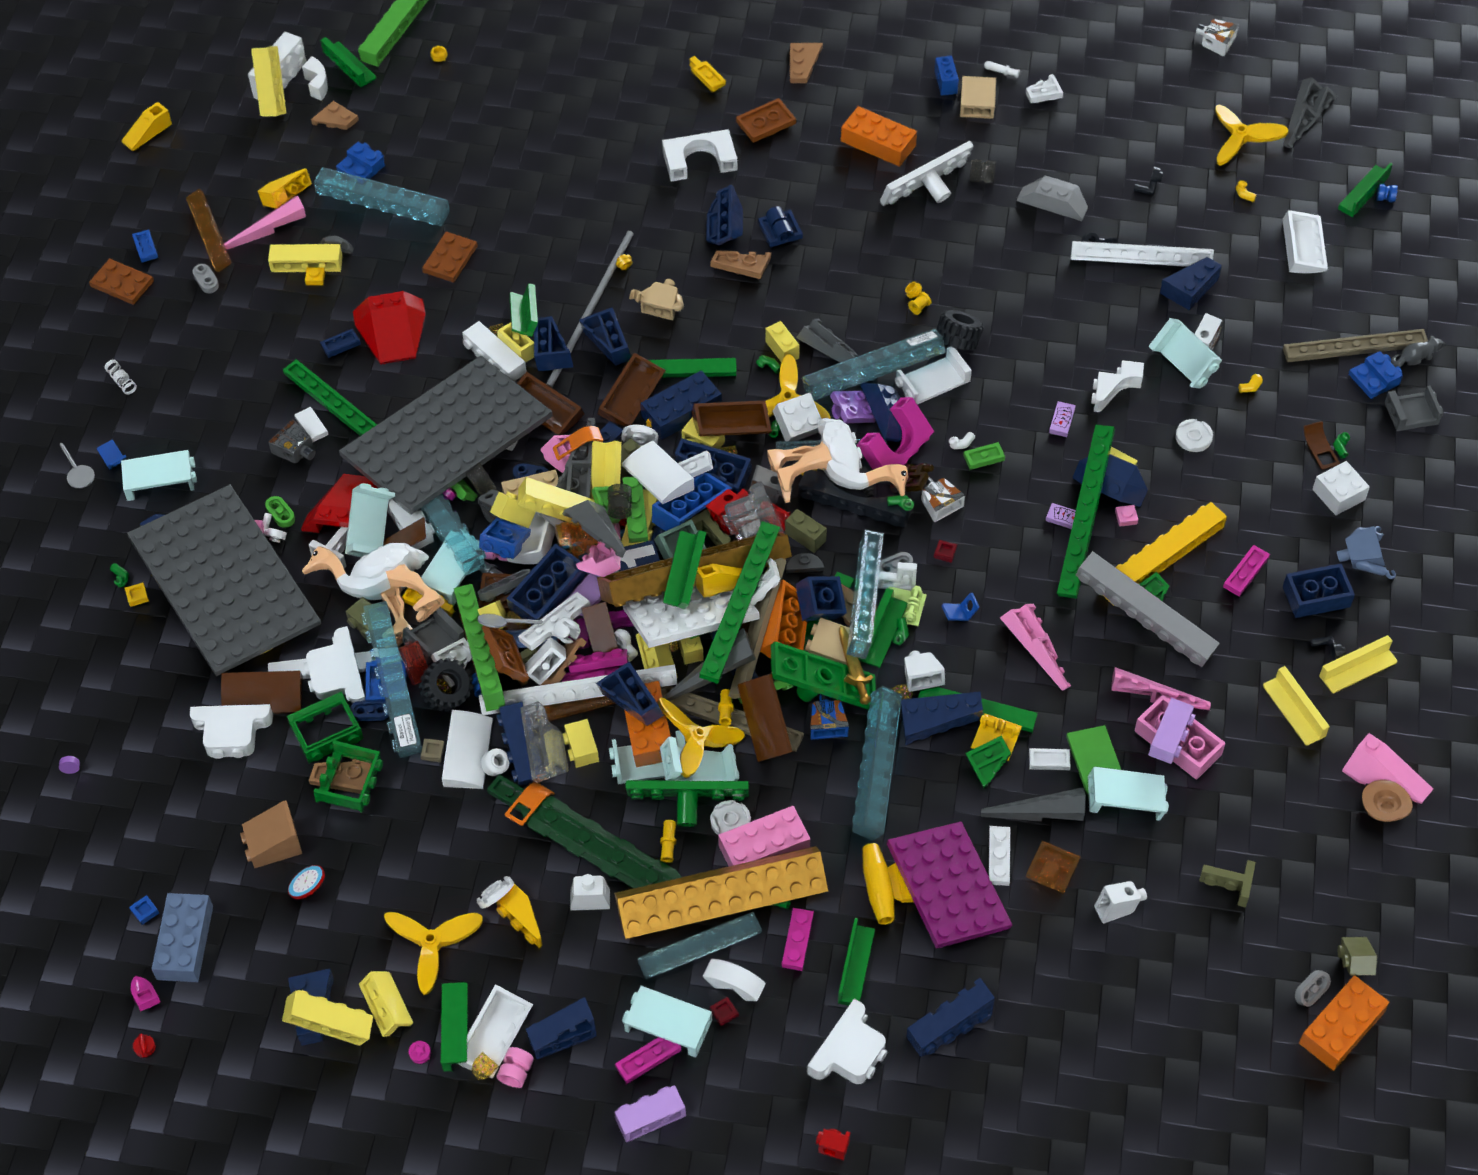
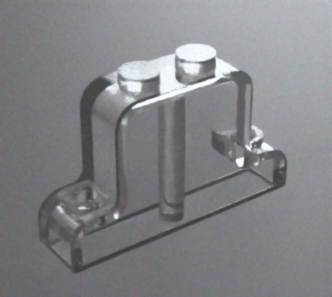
M762 481L753 484L749 488L750 494L748 496L730 502L724 507L726 515H723V519L731 535L735 534L737 540L757 535L762 521L779 526V532L784 533L780 518Z
M537 701L521 707L532 780L538 783L568 772L562 733L548 721L544 706Z

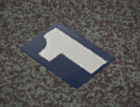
M654 541L625 546L626 552L623 558L620 557L619 571L660 561Z

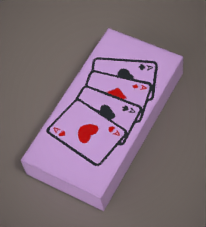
M1057 402L1049 433L1067 437L1076 405Z
M1052 503L1046 516V521L1072 529L1076 510Z

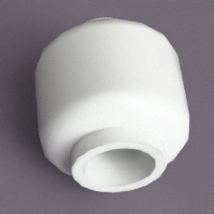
M498 748L488 751L481 758V768L490 776H498L504 773L510 764L507 753Z

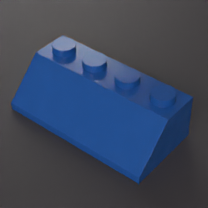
M707 472L694 477L693 491L664 504L660 501L652 505V523L665 531L674 528L706 508L707 504L727 489L732 491V487Z

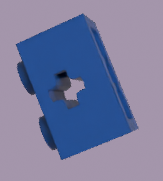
M952 56L936 57L935 76L941 96L957 94L959 79Z

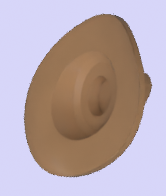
M1373 781L1364 788L1362 793L1365 810L1376 820L1383 822L1396 821L1407 817L1412 812L1413 804L1411 797L1402 786L1393 781Z

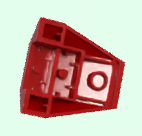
M405 291L367 297L353 311L355 327L380 365L416 358L426 316L423 299Z
M343 474L307 514L301 530L320 533L323 525L348 528L353 488L362 483L370 484L373 488L378 487L365 476Z

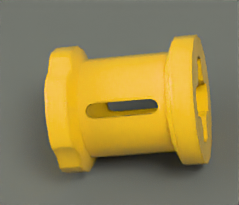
M921 292L915 300H911L908 303V307L912 313L919 315L922 309L929 306L932 301L927 293Z

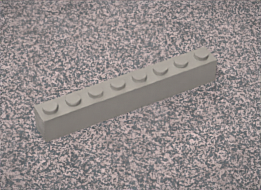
M1092 551L1079 567L1075 576L1081 582L1088 584L1096 593L1109 599L1114 606L1120 607L1129 617L1135 618L1142 623L1144 628L1153 631L1161 640L1168 642L1177 652L1186 655L1194 664L1203 667L1220 644Z

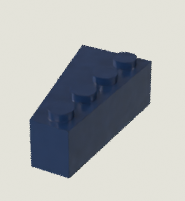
M681 438L675 451L677 463L707 450L711 455L713 469L707 471V473L732 487V491L736 494L745 488L752 471L750 458Z
M981 692L901 700L905 745L919 739L929 738L930 735L939 732H946L953 727H961L980 720L983 715Z
M523 702L499 707L500 714L496 716L499 726L503 727L504 733H501L503 743L508 745L509 751L506 752L510 763H513L514 770H511L513 781H518L520 787L530 785L533 782H542V773Z
M981 978L974 981L976 986L969 991L964 988L958 992L959 995L953 1002L945 1001L936 1010L937 1013L933 1014L930 1012L907 1028L906 1037L920 1057L925 1054L930 1055L934 1053L940 1045L951 1043L957 1035L961 1033L966 1034L973 1029L974 1025L978 1023L983 1024L991 1018L995 997Z

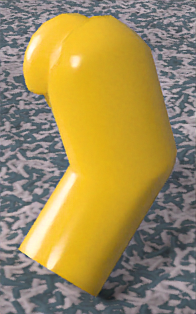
M1238 181L1235 189L1239 197L1254 202L1257 194L1247 191V183L1245 181Z
M1254 374L1249 383L1239 384V392L1257 391L1262 384V376Z

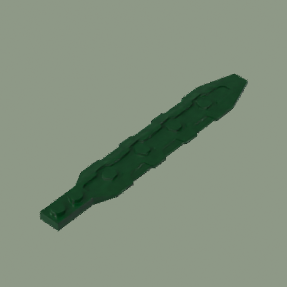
M498 775L487 789L490 795L510 807L525 790L501 775ZM548 796L526 821L530 829L544 837H549L567 848V851L584 858L599 867L603 873L612 878H617L633 889L681 878V875L672 867L635 848V845L625 839L621 840L603 829L595 821L584 818L553 796ZM518 803L514 808L522 814L523 818L531 811V809L521 803Z

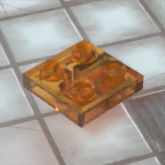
M569 522L555 524V534L559 546H569L570 551L574 555L585 553L587 546L598 545V541L582 530L580 524H571ZM575 542H582L579 546H573Z
M1042 841L1027 871L1026 878L1065 893L1080 861V856Z

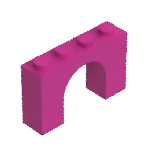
M902 397L890 408L902 430V441L895 452L888 447L880 433H867L858 442L857 447H860L861 453L873 470L889 464L906 465L910 457L919 451L921 445L926 443L934 432L913 397Z

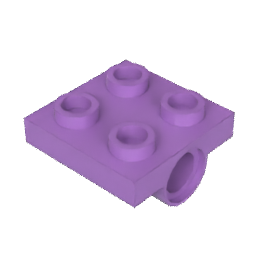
M833 391L830 395L834 403L832 415L835 419H843L844 423H874L876 421L863 391Z

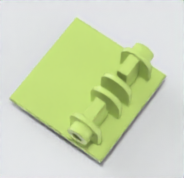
M889 586L890 589L894 590V598L907 602V608L903 617H906L907 624L919 626L927 594L922 593L920 586H914L911 591Z

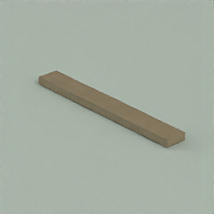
M1424 329L1284 344L1283 351L1287 362L1379 351L1402 350L1409 344L1423 343L1428 341Z
M783 558L774 560L780 575L778 585L775 588H771L762 601L756 603L755 607L759 611L760 619L751 621L747 632L756 660L736 669L728 695L732 699L741 698L738 684L752 680L785 569L786 560Z
M660 687L662 697L665 698V694L674 687ZM690 692L670 701L682 712L719 724L720 712L718 711V702ZM734 708L731 713L732 721L729 726L737 727L745 734L751 736L745 712ZM786 727L792 751L797 752L804 733Z

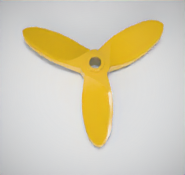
M1217 105L1215 108L1218 119L1232 134L1218 153L1217 164L1219 166L1230 161L1237 154L1241 146L1248 141H1274L1288 135V128L1284 125L1258 123L1247 126L1228 108L1222 105Z
M791 354L786 355L781 363L780 394L766 400L769 417L774 415L773 409L777 404L801 396L796 394L798 370L796 361ZM814 401L821 419H831L829 412Z
M660 697L658 700V705L662 712L681 731L687 742L680 755L681 775L685 778L691 777L698 769L704 754V746L718 748L727 747L728 744L736 745L745 736L741 729L733 726H699L693 723L679 708L667 699Z
M395 912L384 914L385 921L391 929L422 947L417 977L419 989L424 995L429 994L435 985L439 969L438 951L441 947L455 944L477 931L483 923L482 915L479 913H468L444 922L435 930H428L420 923Z

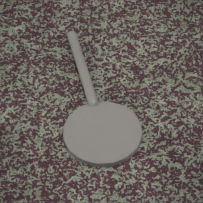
M60 443V447L73 466L67 474L68 484L74 488L89 486L95 478L94 470L86 465L76 466L64 444Z
M482 614L478 616L480 624L492 628L505 627L507 622L543 623L542 620L505 619L495 614Z

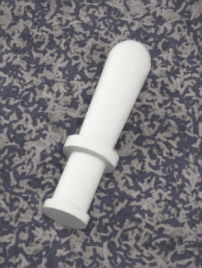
M990 61L984 63V67L988 70L1004 73L1005 76L1008 74L1016 78L1019 77L1020 70L1012 69L1008 65L1005 67Z

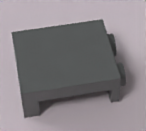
M1426 386L1425 391L1422 393L1397 396L1396 391H1389L1387 394L1385 405L1396 431L1438 425L1443 416V408L1439 406L1436 392H1433L1431 386Z
M440 607L434 612L431 619L412 630L408 627L404 628L402 640L407 647H410L415 652L418 659H422L428 665L433 661L431 658L432 654L464 638L465 631Z

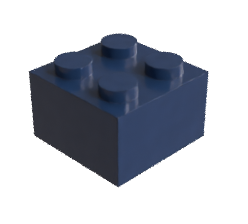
M840 576L806 577L795 584L802 621H819L820 618L836 620L847 614Z

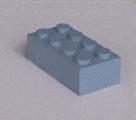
M167 893L152 965V971L157 980L199 982L213 910L209 895Z

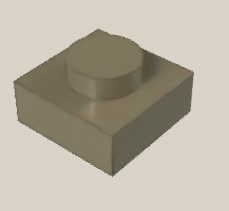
M424 739L421 760L441 762L444 741Z

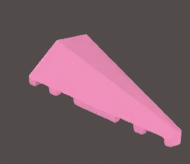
M299 197L291 198L279 208L273 210L223 244L225 250L275 233L274 228L306 217Z
M612 523L620 538L619 523ZM596 540L589 548L590 554L584 555L582 557L583 561L576 564L579 570L605 577L620 570V557L615 555V551L612 548L607 549L605 543Z
M1034 603L1025 604L1020 609H1011L1000 617L1062 691L1069 688L1071 685L1063 676L1065 672L1063 667H1058L1056 662L1058 656L1048 633H1045L1041 627L1042 620L1039 617L1037 618L1034 613L1036 609Z
M1114 668L1111 691L1151 696V703L1156 702L1164 695L1169 700L1174 698L1193 705L1194 708L1210 710L1211 702L1122 669Z

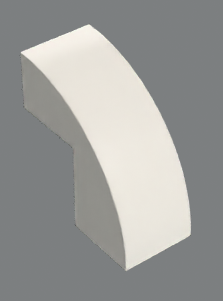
M311 57L302 66L304 78L311 81L308 84L310 95L322 101L328 90L326 73L321 62Z
M711 959L703 975V978L715 989H733L745 1001H758L766 984L750 971L733 963L718 959Z

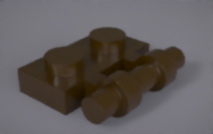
M920 463L919 465L907 464L908 479L905 492L923 491L929 478L927 473L932 472L934 466L927 463ZM891 483L890 490L893 493H898L899 491L895 485Z

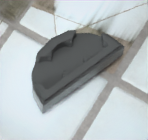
M327 236L320 241V244H340L342 253L352 254L354 250L347 240L338 236Z
M801 553L793 556L787 563L786 573L824 571L823 562L818 556L811 553Z

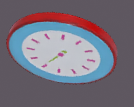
M312 865L301 870L289 884V895L293 899H303L312 895L324 880L325 872L322 867Z

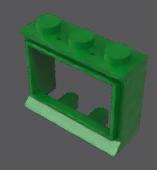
M342 691L287 716L290 728L308 763L319 761L324 756L333 753V740L354 745L364 739L362 730L349 708ZM341 704L352 726L307 746L297 724L302 721L311 723L314 720V716L323 712L325 715H329L332 712L331 708Z
M333 740L334 752L332 757H327L326 773L321 774L319 779L320 788L314 789L315 801L358 810L362 813L364 806L369 804L371 788H375L377 771L380 772L383 766L380 751ZM342 756L372 763L359 799L329 792Z

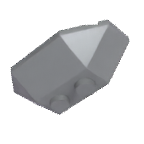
M1044 176L1024 186L1017 198L1018 202L1079 221L1083 220L1088 210L1078 185L1049 176Z

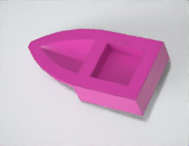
M135 976L131 982V993L140 1012L159 1004V997L152 984L145 978Z

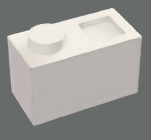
M550 637L525 663L528 676L541 686L566 659V649Z

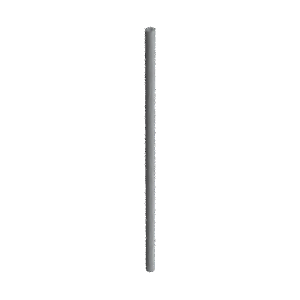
M627 231L582 318L592 314L617 267V258L624 254L634 235L632 231ZM580 321L567 344L570 354L583 331ZM554 369L546 385L553 388L562 369Z

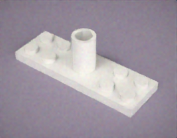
M971 141L889 183L880 199L883 206L887 204L892 205L900 197H907L913 190L925 185L937 203L946 200L951 195V192L940 176L943 174L948 175L954 168H961L967 163L966 160L971 155L970 152L973 148Z

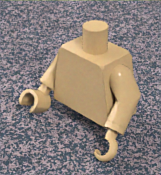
M666 279L664 284L654 282L651 287L643 291L632 289L629 299H635L636 302L641 301V312L674 320L675 312L684 308L682 296L678 294V288L674 286L675 282L671 279Z

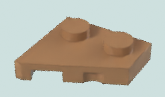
M332 101L314 116L311 121L313 125L323 123L330 128L337 127L348 130L358 121V115Z

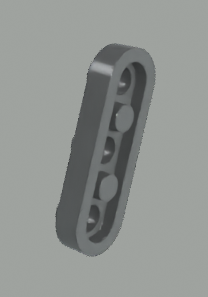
M521 570L480 589L477 592L480 600L491 602L502 593L508 594L512 592L513 588L517 587L531 570Z

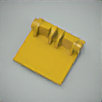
M984 713L980 719V726L971 749H975L1002 736L1012 754L1022 726Z

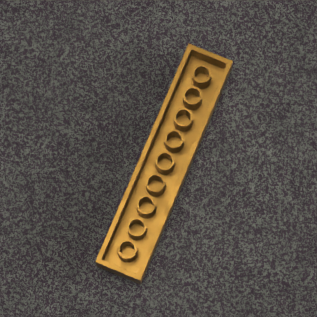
M779 532L769 559L783 558L786 560V558L792 557L787 534ZM756 535L702 549L698 568L710 564H718L743 569ZM673 557L615 572L605 577H597L601 600L619 607L626 605V601L633 600V602L644 600L645 596L651 595V597L662 595V592L666 590Z
M815 846L615 893L622 932L625 939L827 892L828 887L821 851Z

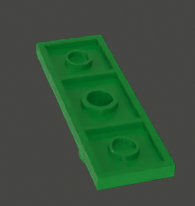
M776 641L771 644L773 679L797 686V695L801 700L811 702L816 696L822 694L868 710H872V706L877 707V705L872 704L873 698H876L875 674L863 671L865 678L870 675L873 676L872 680L865 685L867 694L871 697V702L863 705L860 703V694L857 686L843 681L846 675L850 674L847 665Z
M626 780V792L628 797L634 800H642L643 797H652L653 800H663L664 797H677V825L681 827L697 826L698 797H712L713 800H724V797H732L733 800L737 801L745 800V797H749L748 781Z

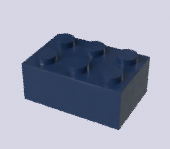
M1342 563L1286 574L1283 583L1284 592L1295 618L1350 608L1355 596Z

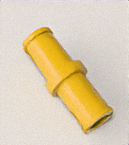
M723 689L720 693L721 698L718 704L720 725L729 726L732 721L731 713L734 710L732 698L728 696L729 689Z
M665 820L663 822V837L660 838V843L662 844L660 860L670 863L673 862L674 846L677 842L675 838L676 821Z

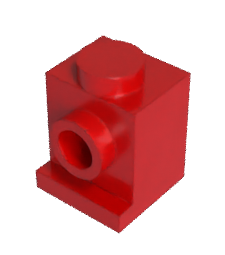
M836 1129L819 1131L816 1139V1144L819 1145L818 1153L844 1161L851 1132L846 1131V1134L843 1135Z

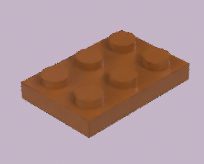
M778 98L737 116L736 122L754 143L796 124V118Z
M445 232L422 267L423 273L454 283L477 248V241Z
M109 258L89 281V284L92 288L134 305L154 282L153 276Z
M483 625L484 638L488 642L489 652L494 658L497 671L522 683L529 680L530 678L513 635L500 628Z

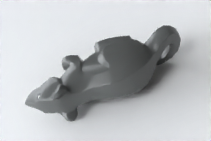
M1430 336L1429 341L1412 343L1406 346L1401 354L1392 357L1391 363L1395 367H1401L1405 362L1408 365H1418L1424 358L1431 360L1433 357L1432 353L1439 351L1446 343L1436 339L1434 336Z

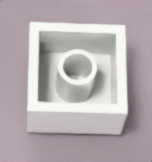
M811 393L781 402L773 409L786 444L819 433L817 422L821 417Z
M1345 461L1316 476L1312 490L1335 515H1338L1366 500L1370 486Z

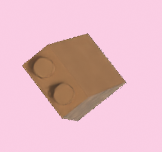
M287 800L242 824L244 832L240 833L243 845L247 844L248 846L245 854L248 862L252 861L254 868L302 854Z

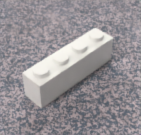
M480 321L462 332L464 346L468 350L471 349L477 358L482 356L513 381H516L526 373L525 361Z
M392 499L388 500L387 512L399 530L404 529L423 517L425 518L421 510H417L410 515ZM425 521L426 539L412 546L413 548L420 549L434 542L433 534L435 531L430 523L427 524Z

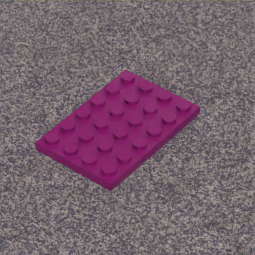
M962 821L888 840L887 846L936 949L1011 928L1012 923L989 879Z

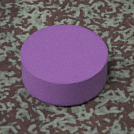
M65 756L60 759L59 770L61 772L72 774L79 771L80 761L76 757Z

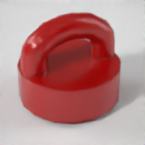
M139 1034L134 1040L133 1049L136 1055L144 1058L154 1053L156 1044L152 1037Z

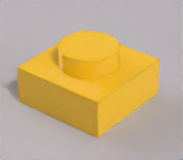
M307 267L306 285H324V267Z
M143 582L125 587L130 607L149 602Z

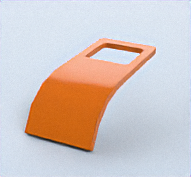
M594 426L583 427L555 445L553 451L558 461L589 441L603 442L599 428ZM569 441L571 449L560 456L557 448Z
M533 782L505 813V816L523 826L538 806L548 796L555 793L538 782ZM518 803L531 809L522 821L510 814Z

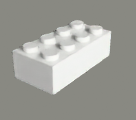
M284 32L273 45L278 46L283 89L287 87L288 83L306 63L302 38ZM253 68L248 73L253 97L258 99Z

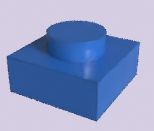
M147 895L129 907L141 925L159 914L158 909Z

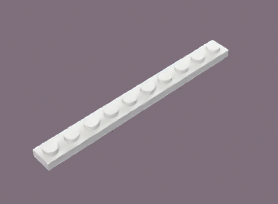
M675 664L636 670L644 684L659 681L660 687L677 685ZM608 675L503 691L505 705L523 702L524 709L602 697L605 695L601 693L596 683ZM479 695L482 715L499 713V709L486 712L482 695Z

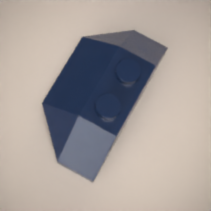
M732 185L717 191L716 198L707 213L706 241L709 243L721 245L743 235V208Z
M862 382L861 388L884 440L899 442L902 439V430L890 408L902 398L901 395L892 386Z
M1110 454L1101 493L1121 502L1141 507L1148 488L1137 465ZM1088 457L1079 461L1072 477L1081 484Z

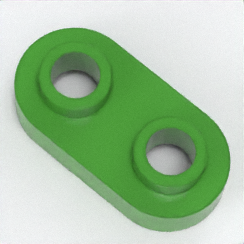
M279 496L267 499L265 503L266 510L269 514H272L273 520L283 528L292 526L295 522V516L286 502Z

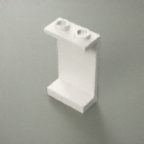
M950 346L947 348L946 357L905 375L900 368L897 369L895 382L904 391L905 397H913L915 402L920 404L970 382L972 370L958 351Z

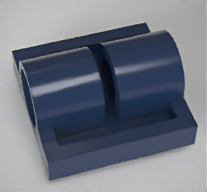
M775 206L767 211L765 217L758 218V224L770 247L803 238V233L791 209L783 211L781 207Z

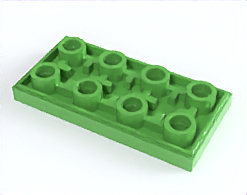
M1105 725L1070 732L1066 735L1088 800V775L1093 767L1121 770Z

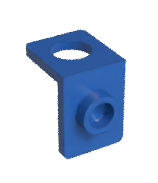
M113 440L97 448L109 470L121 464V461L127 458L126 455H122Z
M969 593L961 604L943 603L942 608L948 620L969 621L979 609V604L974 594ZM970 600L973 603L971 611L968 610V602Z

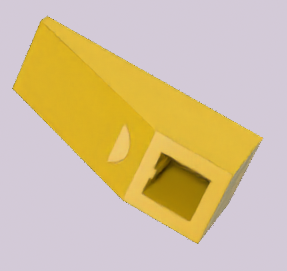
M158 102L146 109L122 139V143L130 150H136L172 125L169 111Z
M304 168L268 183L259 189L258 193L263 206L277 209L310 186L312 182L307 169Z
M718 564L699 567L696 574V588L704 598L731 591L736 586L742 568Z
M514 884L510 891L496 902V910L503 918L507 917L511 921L510 923L516 931L521 930L530 944H535L540 948L542 947L541 935L529 897Z

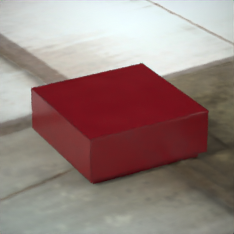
M939 539L934 558L952 563L958 544Z
M728 996L709 1007L720 1026L739 1016V1012Z

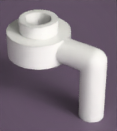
M265 513L262 521L264 536L270 537L269 540L280 543L281 540L285 541L287 533L269 528L272 514Z
M617 629L614 632L617 646L620 649H627L628 662H631L637 657L638 651L631 645L630 634L626 630Z

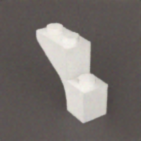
M1122 360L1121 368L1117 367L1116 374L1099 372L1098 379H1094L1093 390H1096V393H1092L1091 404H1095L1094 411L1101 412L1115 395L1123 389L1141 388L1144 363Z

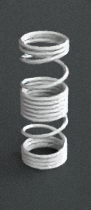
M110 360L105 364V370L110 373V376L122 388L125 394H132L136 390V384L132 379H129V375L123 369H120L121 366L116 360ZM112 363H116V365L111 370H108V367ZM134 384V388L131 391L125 392L127 387Z

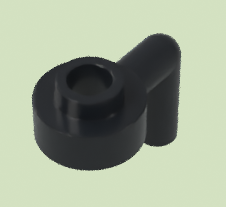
M1154 167L1149 187L1135 184L1134 191L1153 195L1157 182L1162 180L1163 172H1160L1161 168Z
M1093 232L1084 234L1081 242H1088L1089 239L1090 242L1118 243L1116 237L1099 238Z
M1333 637L1310 640L1312 647L1329 645L1332 661L1346 655L1345 647L1340 643H1336Z

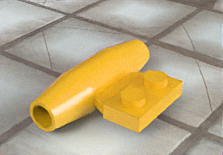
M876 843L865 845L863 847V873L869 901L878 923L883 925L889 924L894 921V899L901 901V903L914 901L896 863L887 867L879 845Z

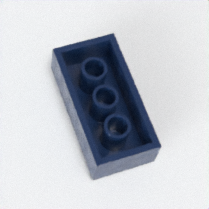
M701 370L641 402V417L645 421L648 419L651 422V428L663 440L686 426L692 418L694 404L722 402V393Z
M555 544L506 598L508 609L522 619H542L563 603L586 577L587 572L579 570L576 566L581 560Z

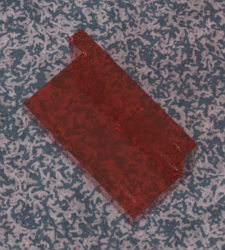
M407 641L405 642L406 645L398 648L412 685H416L422 682L420 678L428 668L419 642Z

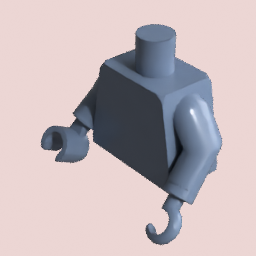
M1379 526L1357 528L1345 539L1348 549L1336 551L1339 562L1351 559L1353 569L1381 576L1386 575L1389 579L1396 577L1394 570H1391L1393 575L1391 576L1389 570L1384 567L1385 563L1379 544L1384 534L1379 533L1381 531Z

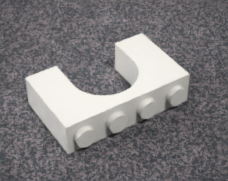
M729 129L662 140L663 155L671 181L687 179L685 158L697 151H705L714 155L721 173L737 170V156Z

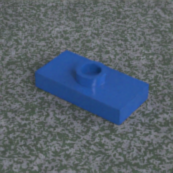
M149 230L132 234L141 263L158 258Z

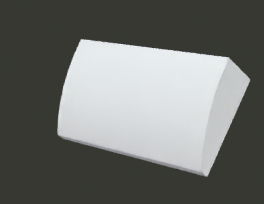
M1288 210L1282 220L1289 272L1318 273L1327 271L1328 266L1321 217Z
M654 441L638 448L622 463V466L662 504L694 490V478Z
M536 512L529 526L531 533L522 544L521 552L514 559L507 558L508 562L538 564L551 549L556 528L545 520L539 512Z
M452 710L442 774L443 787L484 788L486 773L481 768V758L489 751L493 718L474 712Z
M495 985L467 1034V1062L456 1064L478 1074L480 1071L481 1075L493 1078L533 1004Z

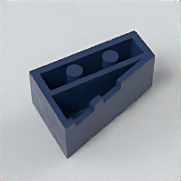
M1206 257L1164 278L1160 294L1190 310L1219 280L1222 265Z
M613 307L579 319L583 332L615 366L630 360L631 354Z
M552 316L538 318L534 331V358L538 371L574 367L570 351Z
M630 662L596 683L603 695L646 726L664 716L659 705Z
M331 969L288 978L291 994L294 991L303 990L308 992V995L325 997L330 1001L331 987L334 981ZM296 1026L301 1046L323 1041L324 1034Z
M585 997L542 1021L532 1024L526 1029L527 1037L536 1060L597 1037L594 1018Z

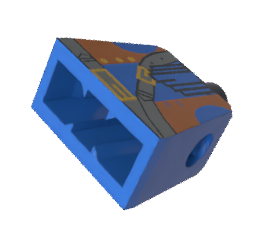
M820 694V701L813 702L810 739L848 737L849 725L841 701L831 700V697Z

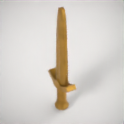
M840 626V640L850 673L846 675L843 681L857 686L860 694V703L863 705L869 704L871 697L867 694L865 685L872 680L873 676L870 675L865 678L852 641L848 647V632L844 626Z

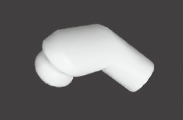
M968 432L960 440L958 437L953 436L949 439L950 447L954 450L966 449L975 439V435L972 432Z

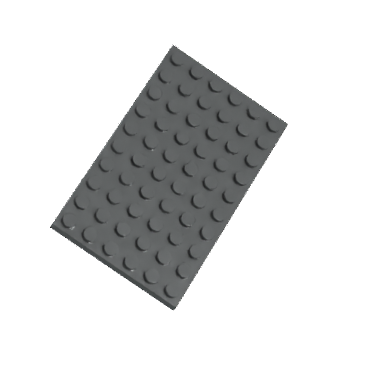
M479 356L340 449L339 453L341 457L378 488H386L389 492L395 493V497L391 499L411 515L553 417V414L544 404L485 358Z
M231 484L127 533L128 538L215 676L321 624L320 618Z

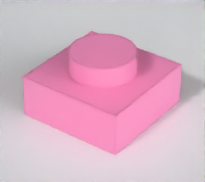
M1134 505L1116 507L1115 513L1119 527L1138 524Z

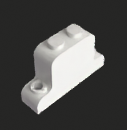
M347 626L339 628L334 632V637H332L333 645L314 649L307 653V662L304 663L306 675L310 674L311 680L308 681L310 692L315 691L317 698L323 700L342 691L343 695L346 694L347 701L353 704L354 702L365 700V693L349 629Z
M270 704L190 707V717L194 727L197 730H204L203 744L207 754L217 759L223 757L242 758L243 756L251 755L254 752L256 730L267 728L273 722Z
M854 999L808 1064V1075L821 1080L828 1077L831 1071H835L854 1084H862L867 1078L870 1079L876 1070L875 1065L878 1061L882 1062L887 1054V1050H885L886 1040L881 1033L864 1024L868 1015L865 1014V1006L861 1002Z

